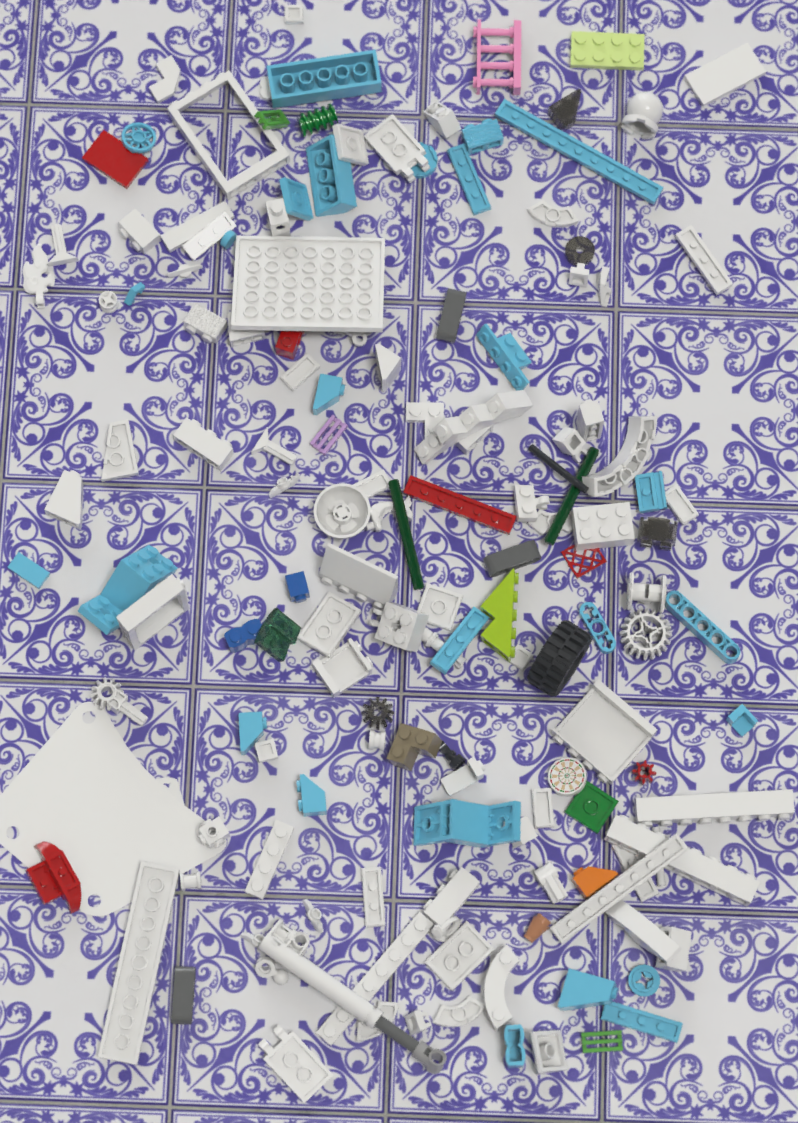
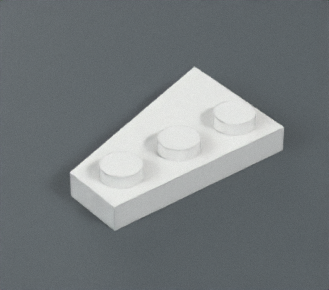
M129 420L109 423L101 481L105 482L139 475Z

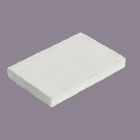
M328 592L297 639L326 657L331 658L361 614V610L335 594Z
M466 921L424 963L453 991L495 949Z

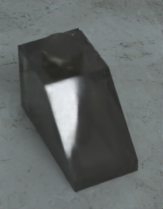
M580 88L549 106L548 115L558 129H569L575 124L581 98Z

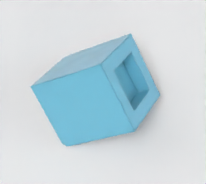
M743 704L735 709L726 719L741 737L749 732L758 722Z

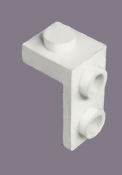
M475 757L467 760L465 766L441 778V783L448 795L452 796L484 777L483 771L485 768L480 760L477 761Z

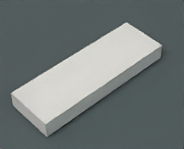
M223 212L181 247L194 261L218 242L227 231L233 230L236 224L226 212Z
M381 867L361 868L366 928L386 926Z

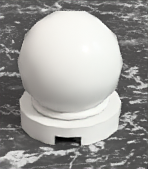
M640 92L634 95L627 105V115L622 120L621 128L631 136L635 133L642 135L641 139L654 138L658 131L657 124L663 116V104L659 97L651 92Z

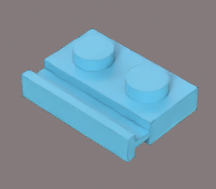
M663 472L636 475L635 483L639 512L646 513L668 509Z

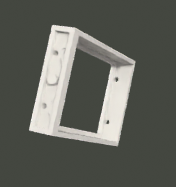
M230 71L218 74L214 80L203 83L199 89L187 93L183 99L172 102L167 108L169 117L227 200H230L290 163L288 152L271 129L264 130L262 128L264 124H259L258 122L260 118L254 117L258 110ZM229 83L276 151L227 181L180 112Z

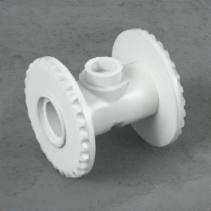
M631 572L627 584V610H631L632 600L640 601L643 604L659 602V613H663L667 592L666 575H662L661 585L634 583V572Z

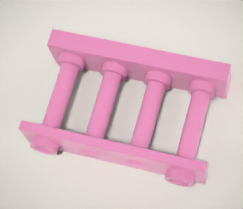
M477 20V26L473 28V38H477V77H473V88H476V95H480L481 86H507L513 88V95H520L521 20H514V26L510 27V29L481 28V20ZM481 36H510V38H513V44L481 45ZM481 53H510V55H513V60H510V62H481ZM481 69L510 70V72H513V77H510V79H481Z

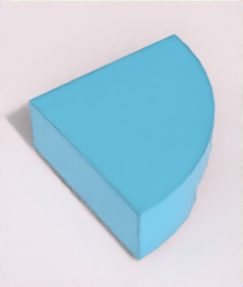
M140 282L131 287L124 303L128 306L132 305L135 302L136 295L138 293L142 294L145 285Z

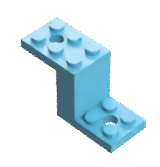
M147 545L122 559L101 594L82 604L78 612L108 635L120 628L116 618L119 614L151 591L156 584L165 580L171 574H175L178 568L171 560L161 555L155 547Z
M451 799L414 807L413 846L420 847L449 842L484 848L520 841L521 802L511 801L487 806Z

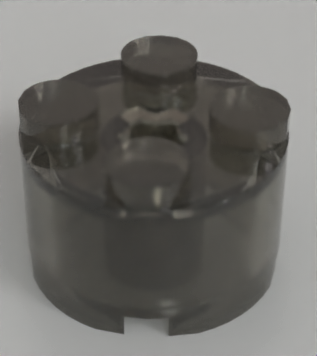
M641 517L637 542L643 548H652V545L660 546V550L671 551V547H674L676 544L678 522L674 521V524H670V519L648 517V521H644V517Z

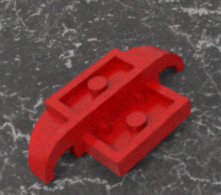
M46 841L35 845V850L37 849L42 856V862L26 869L25 872L42 903L46 905L62 897L63 900H66L71 914L80 910L81 883L63 850Z

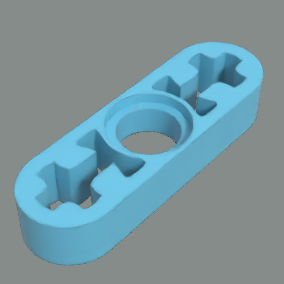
M583 603L580 607L579 615L597 647L604 654L612 653L616 647V640L593 603ZM586 607L592 609L591 615L593 620L588 623L591 619L589 614H584ZM593 624H601L603 631L600 633L594 632L592 630ZM605 633H607V635H605L604 637L607 642L611 641L609 649L607 646L603 647L604 640L602 639V636Z

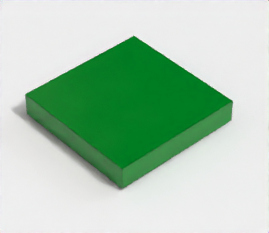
M586 780L585 787L580 793L576 794L566 809L565 814L595 834H598L619 801Z

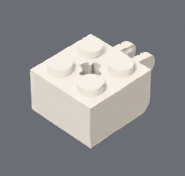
M387 601L384 610L374 608L373 612L381 616L380 622L375 619H370L369 624L378 627L375 639L406 651L418 652L429 615L404 605Z

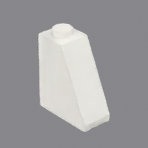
M64 470L44 510L46 515L81 530L83 518V480L78 472Z

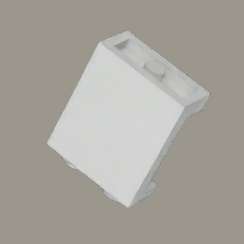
M349 638L346 644L336 649L331 658L324 657L321 660L317 659L312 662L313 669L333 698L372 674L373 663L368 656H363L361 653L362 647L357 640L354 642L352 638Z

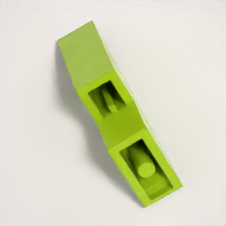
M514 568L480 606L481 612L492 620L490 625L480 635L481 641L509 663L511 658H515V646H512V639H516V628H513V621H517V609H514V603L518 602V591H515V584L519 583V573H515Z

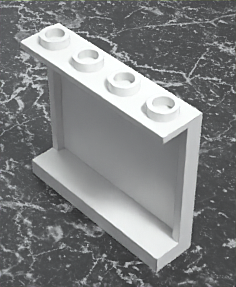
M598 679L593 684L592 689L558 727L552 730L553 740L557 744H563L568 748L567 751L571 756L580 758L586 769L595 771L600 781L611 785L655 736L658 729Z

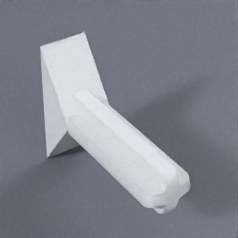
M52 225L51 232L56 255L47 263L48 267L78 262L77 257L68 254L66 251L62 225Z
M268 427L251 451L253 455L265 450L289 465H293L297 459L295 454L269 440Z

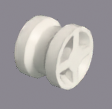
M104 291L99 296V304L103 312L113 313L118 309L119 304L115 293Z
M370 730L369 749L379 748L384 751L386 731L378 733Z

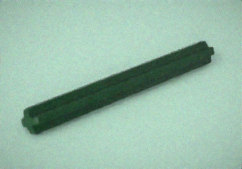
M589 448L575 476L582 483V477L589 475L599 454L597 448ZM572 484L544 539L545 543L551 546L555 544L580 493V490Z
M390 480L388 485L414 590H421L424 588V583L399 480Z

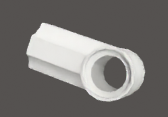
M551 862L533 871L536 880L541 887H544L553 905L568 897L558 878L559 875Z

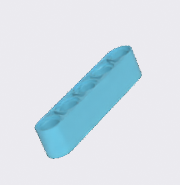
M674 590L667 594L665 608L723 662L733 664L737 661L740 655V648L732 639L680 592ZM676 598L679 601V603L677 605H672L669 602V599ZM690 611L693 617L687 618L683 615V612ZM704 624L706 625L707 630L701 631L698 629L697 625ZM718 637L721 639V643L715 644L711 638ZM733 650L736 656L729 657L726 651Z

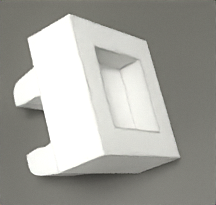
M577 263V268L571 267L568 284L587 287L589 270L584 269L585 264Z
M417 1010L404 1016L410 1035L418 1034L431 1026V1023H425L423 1018L428 1015L427 1012Z

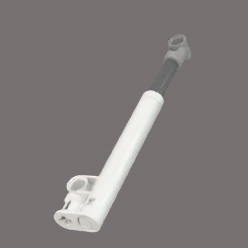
M280 919L259 945V950L361 1022L366 1023L371 1029L376 1027L412 1053L411 1056L423 1063L429 1073L437 1074L442 1070L447 1060L446 1054L442 1050L433 1049L423 1041L419 1042L383 1017L384 1012L378 1008L376 1009L374 1005L303 956L310 943V937L307 933L298 932L295 929L291 930L283 924L284 920ZM432 1059L437 1060L439 1064L434 1063Z

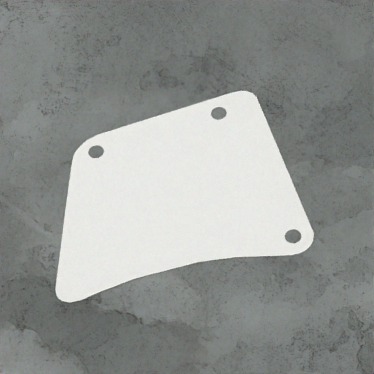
M84 702L78 705L0 795V844L28 868L42 862V856L37 849L35 850V845L46 841L63 850L81 883L80 911L87 915L105 916L132 902L141 861L180 869V876V873H185L221 853L225 849L227 841L225 839V843L218 848H209L208 844L204 846L198 835L201 834L199 828L202 827L201 824L205 820L178 801L142 766L123 741L105 710L99 709V704L94 705L93 702ZM87 711L95 714V720L91 724H86L82 719L83 714ZM11 826L19 829V836L16 839H10L6 835L7 829ZM93 894L98 895L101 899L100 905L97 907L89 906V896Z

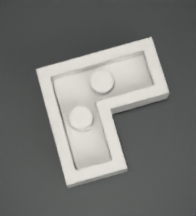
M406 402V423H425V438H427L434 431L433 428L444 419V403Z

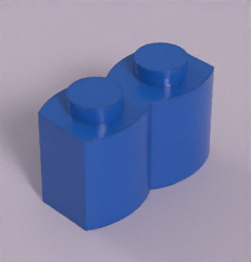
M259 619L249 620L242 627L232 628L224 634L231 653L240 652L248 645L257 644L266 637L265 630Z

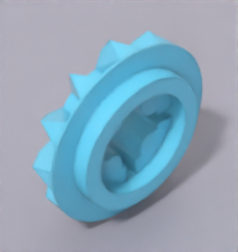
M639 965L630 972L628 985L632 992L638 996L648 997L658 990L660 976L652 966ZM642 973L646 979H652L647 982L646 989L642 983H636L638 980H641Z

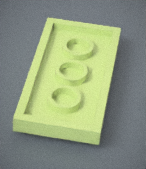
M572 31L570 68L643 71L645 34Z

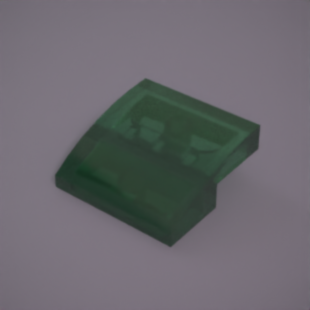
M274 608L262 624L254 643L275 660L282 662L285 660L289 646L296 644L301 627L278 608Z

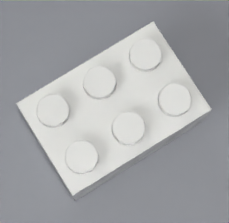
M630 502L572 508L571 521L575 551L633 544L635 536Z

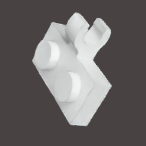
M515 485L513 488L517 522H536L538 518L537 509H547V504H550L549 496L535 498L533 485Z

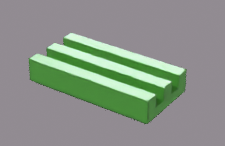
M281 109L258 111L254 115L255 118H260L258 122L259 124H264L262 126L264 130L287 128L290 124Z
M622 1030L581 1033L583 1054L623 1051ZM615 1035H617V1038H618V1039L586 1040V1037H599V1036H615ZM618 1043V1047L586 1048V1045Z

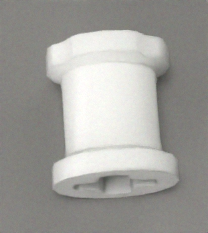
M197 871L196 874L188 875L180 873L182 891L188 888L202 889L200 871Z

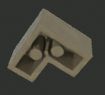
M400 723L387 760L395 767L412 771L418 753L436 758L442 740L433 732Z

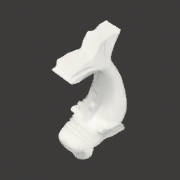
M408 495L404 504L408 521H411L413 517L410 510L412 502ZM380 502L371 506L370 522L365 527L367 531L374 529L375 532H381L383 517L388 512L394 511L393 502Z

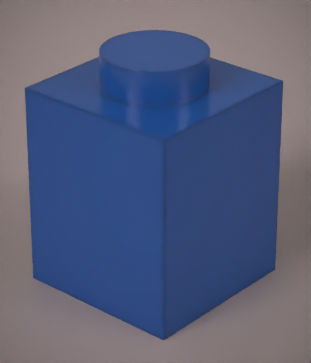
M304 571L285 576L291 602L301 603L306 601V598H310Z

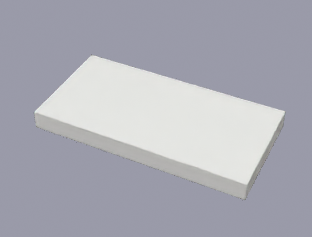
M747 42L686 74L684 78L702 107L764 76L766 70Z

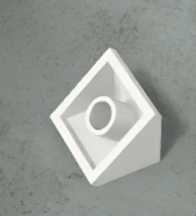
M375 344V357L382 392L387 391L401 371V357L382 345Z
M560 1030L531 1032L529 1037L537 1075L568 1070Z

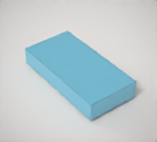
M20 552L17 553L7 567L10 571L38 589L41 588L50 575V572Z

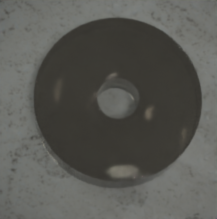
M576 236L567 242L565 257L570 264L577 266V263H583L586 266L594 258L595 247L590 239ZM581 249L583 253H577V250Z

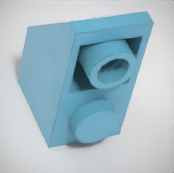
M301 774L300 780L296 781L297 792H301L302 800H298L299 812L303 811L304 817L327 815L325 791L304 774Z

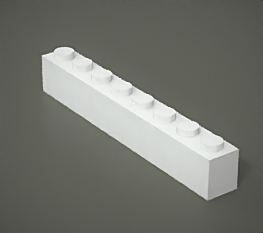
M793 789L636 798L634 801L636 824L641 823L647 827H652L653 824H661L664 827L672 826V823L691 825L692 822L700 821V824H710L715 820H719L720 823H730L733 819H739V822H749L751 818H759V821H768L770 817H778V820H787L795 813Z
M615 815L604 840L643 858L665 842L667 838L661 832L656 831L654 833L648 830V827L644 824L631 822L627 816ZM695 848L688 849L664 867L746 907L751 904L760 881L756 880L755 876L748 873L742 874L738 872L736 867L731 865L725 866L717 858H708Z

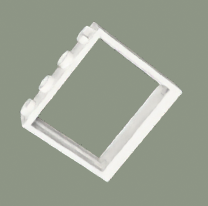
M171 574L116 617L123 637L134 650H137L190 609L185 584L179 577L176 579Z

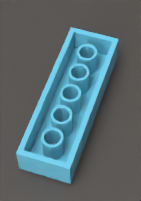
M376 50L267 66L273 108L382 92Z

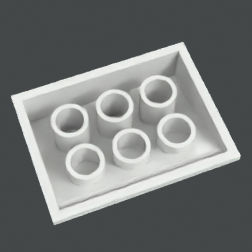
M328 543L319 571V578H321L323 583L329 586L333 584L339 587L338 589L345 594L350 592L356 595V599L362 602L368 601L373 604V607L381 610L384 609L386 601L393 602L398 593L397 575Z

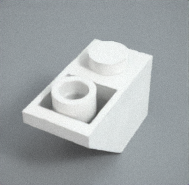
M439 102L432 103L423 111L436 131L446 139L461 130L453 110Z

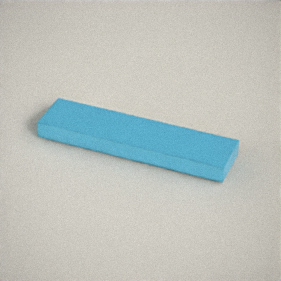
M465 144L447 149L473 215L491 210L490 203Z
M473 607L429 664L445 675L490 617L476 607Z
M615 1002L604 1005L600 1019L678 1043L683 1025L681 1022Z

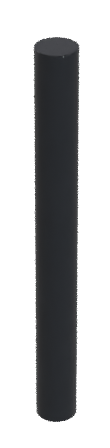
M533 444L529 446L528 450L581 492L586 493L589 487Z

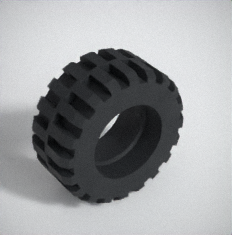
M569 620L562 621L552 632L537 655L528 673V682L547 695L556 697L563 690L584 658L592 642L591 634Z

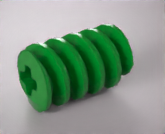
M331 103L328 104L327 109L321 106L320 111L317 108L314 109V114L309 110L307 111V117L304 113H300V119L297 117L304 137L306 136V130L313 134V128L319 132L321 125L324 129H327V123L331 127L334 125V121L338 123L336 112Z

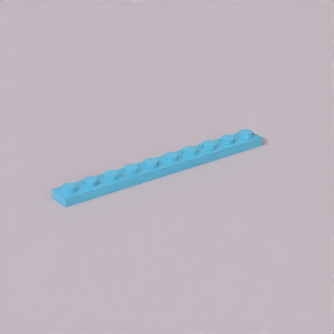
M505 99L495 112V117L653 205L663 191L664 187Z

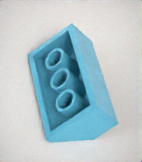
M331 134L307 147L306 153L315 215L321 217L344 214L357 207L351 163L338 159L334 135Z

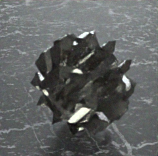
M376 697V702H373L370 698L368 700L370 705L364 704L363 708L365 710L361 711V715L366 716L363 722H370L369 728H372L375 724L376 730H380L381 724L384 728H387L386 722L392 723L393 721L390 717L394 715V711L390 710L393 705H386V698L382 702H380L379 697ZM375 710H378V712L382 711L380 717L374 716Z

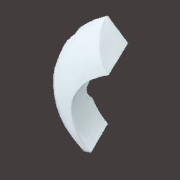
M629 416L626 439L616 458L601 471L582 477L583 483L589 487L588 495L597 497L610 494L622 485L629 483L638 474L650 455L649 449L656 435L657 416Z

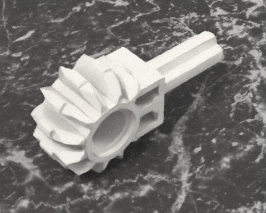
M106 677L103 678L104 683H101L99 680L96 681L97 686H92L91 688L94 693L90 694L91 698L95 699L93 701L94 705L100 704L99 709L101 710L104 706H107L108 711L112 710L116 714L121 711L140 726L146 723L148 717L128 703V696L124 694L122 689H119L121 687L120 683L114 685L115 679L112 678L110 682H107ZM104 691H111L112 695L108 698L103 697L102 693Z

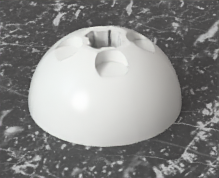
M339 483L327 487L319 494L314 504V518L318 527L332 538H352L364 530L370 519L371 507L367 496L359 488L350 484Z

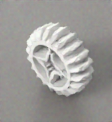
M645 608L644 614H642L641 610L638 609L637 616L631 612L630 618L626 617L624 619L625 623L621 624L623 630L620 631L619 635L623 636L620 642L627 643L624 646V650L630 648L629 655H633L634 652L637 653L636 659H639L640 655H643V660H647L648 655H650L652 660L655 658V654L660 657L662 655L661 650L666 652V645L671 643L667 639L672 637V633L667 632L671 630V626H664L668 620H661L662 613L655 616L656 610L649 614L648 608ZM646 621L654 623L656 627H650ZM639 622L640 630L635 632L634 635H630L632 626ZM643 630L650 633L648 638L645 635L642 636ZM661 633V641L653 647L652 638ZM634 641L642 642L645 648L638 646Z

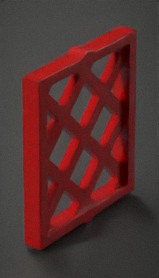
M575 544L561 551L568 567H570L577 579L607 562L600 548L587 549L593 551L592 558L585 556L587 550H584L583 555L576 554L577 551L575 550L574 553L568 552L575 548ZM596 552L601 556V560L595 559ZM566 554L573 556L572 562L567 559ZM575 556L582 558L581 564L574 563ZM584 559L591 560L590 566L583 565ZM594 561H595V562H599L598 564H596L595 566H593V562H594ZM573 565L580 567L579 573L575 572ZM582 568L588 569V570H586V571H584V572L581 573Z

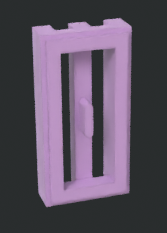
M332 414L312 439L310 446L325 456L348 428V425ZM333 422H335V424H334V425L332 426V428L328 431V433L324 436V438L320 441V443H319L318 445H316V443L318 442V440L322 437V435L326 432V430L330 427V425H331ZM340 426L341 428L339 429V431L335 434V436L331 439V441L323 450L321 447L333 434L336 428Z

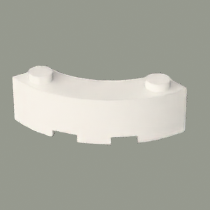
M508 945L492 961L484 985L485 1010L495 1031L502 1028L513 1017L505 1002L504 988L510 972L519 964L520 960Z

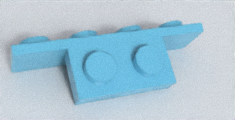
M484 324L476 334L477 338L516 391L524 390L530 382L521 369L528 367L531 364V360L511 333L497 338L490 327Z

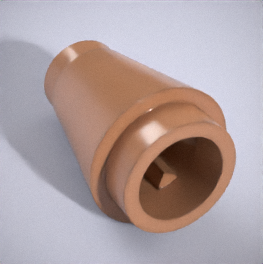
M538 913L537 916L533 917L524 937L533 943L550 928L551 922Z

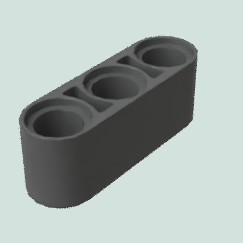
M448 288L436 339L455 343L467 292Z
M530 540L484 557L483 561L489 576L496 577L510 572L513 568L516 570L541 560V555L535 540Z
M175 966L171 1024L192 1025L196 967Z

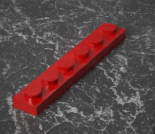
M410 475L403 491L404 495H409L412 498L510 535L517 518L515 515Z

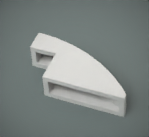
M620 900L605 912L614 923L625 929L636 944L663 961L669 963L681 950V947L661 929L623 900Z

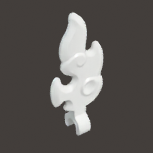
M37 244L32 252L33 264L30 265L29 262H25L23 266V288L27 293L36 294V305L40 309L45 308L44 293L48 292V285L54 287L55 276L52 271H49L47 277H42V274L48 270V257L42 250V245Z

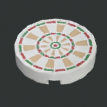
M571 757L561 758L555 761L549 769L548 782L552 790L559 795L573 796L580 793L586 785L587 772L583 764L577 759Z

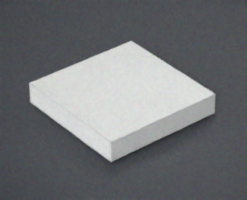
M341 124L333 125L338 159L362 166L369 164L363 130Z
M427 583L417 611L429 615L428 625L451 632L463 595Z

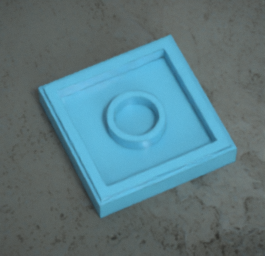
M285 177L279 179L286 213L307 221L313 219L306 185Z

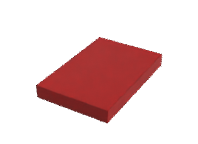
M105 130L100 133L82 157L83 161L128 189L149 161L148 158L140 153H131L123 145L122 141Z

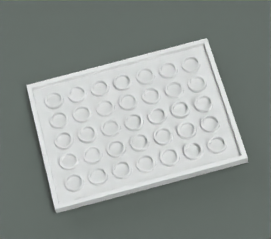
M236 236L231 330L383 332L385 238Z

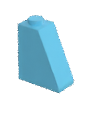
M568 969L558 1008L561 1011L608 1005L612 1003L613 999L617 998L619 988L616 987L615 981Z

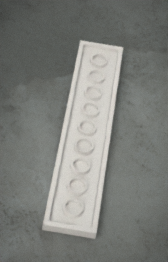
M142 861L140 863L98 1058L138 1065L180 869Z

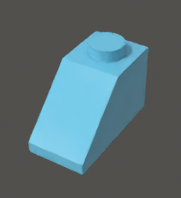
M320 373L313 405V415H318L339 402L340 395L344 396L346 385L343 384L342 377Z
M262 712L238 713L241 755H246L264 735L263 729H267V718L263 717Z

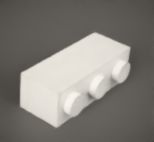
M585 400L578 408L576 425L580 436L585 442L600 439L602 435L604 418L598 400Z
M186 417L174 433V441L219 471H222L234 454L232 444L225 439L220 440L217 438V435L212 430L207 429L206 431L197 420H190Z
M463 867L459 871L455 869L449 876V879H451L447 885L442 884L436 892L438 896L434 900L430 899L423 907L425 909L424 916L435 925L442 926L448 919L453 917L480 885V881Z

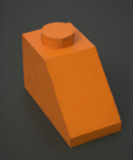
M588 866L583 869L581 867L573 873L572 883L586 900L614 880L618 873L614 870Z

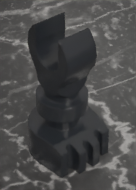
M442 740L439 751L446 756L445 758L448 761H451L449 765L456 771L463 766L466 759L461 754L456 755V752L454 750L451 751Z

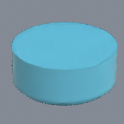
M232 230L227 231L222 237L220 245L225 249L230 248L235 242L237 234Z

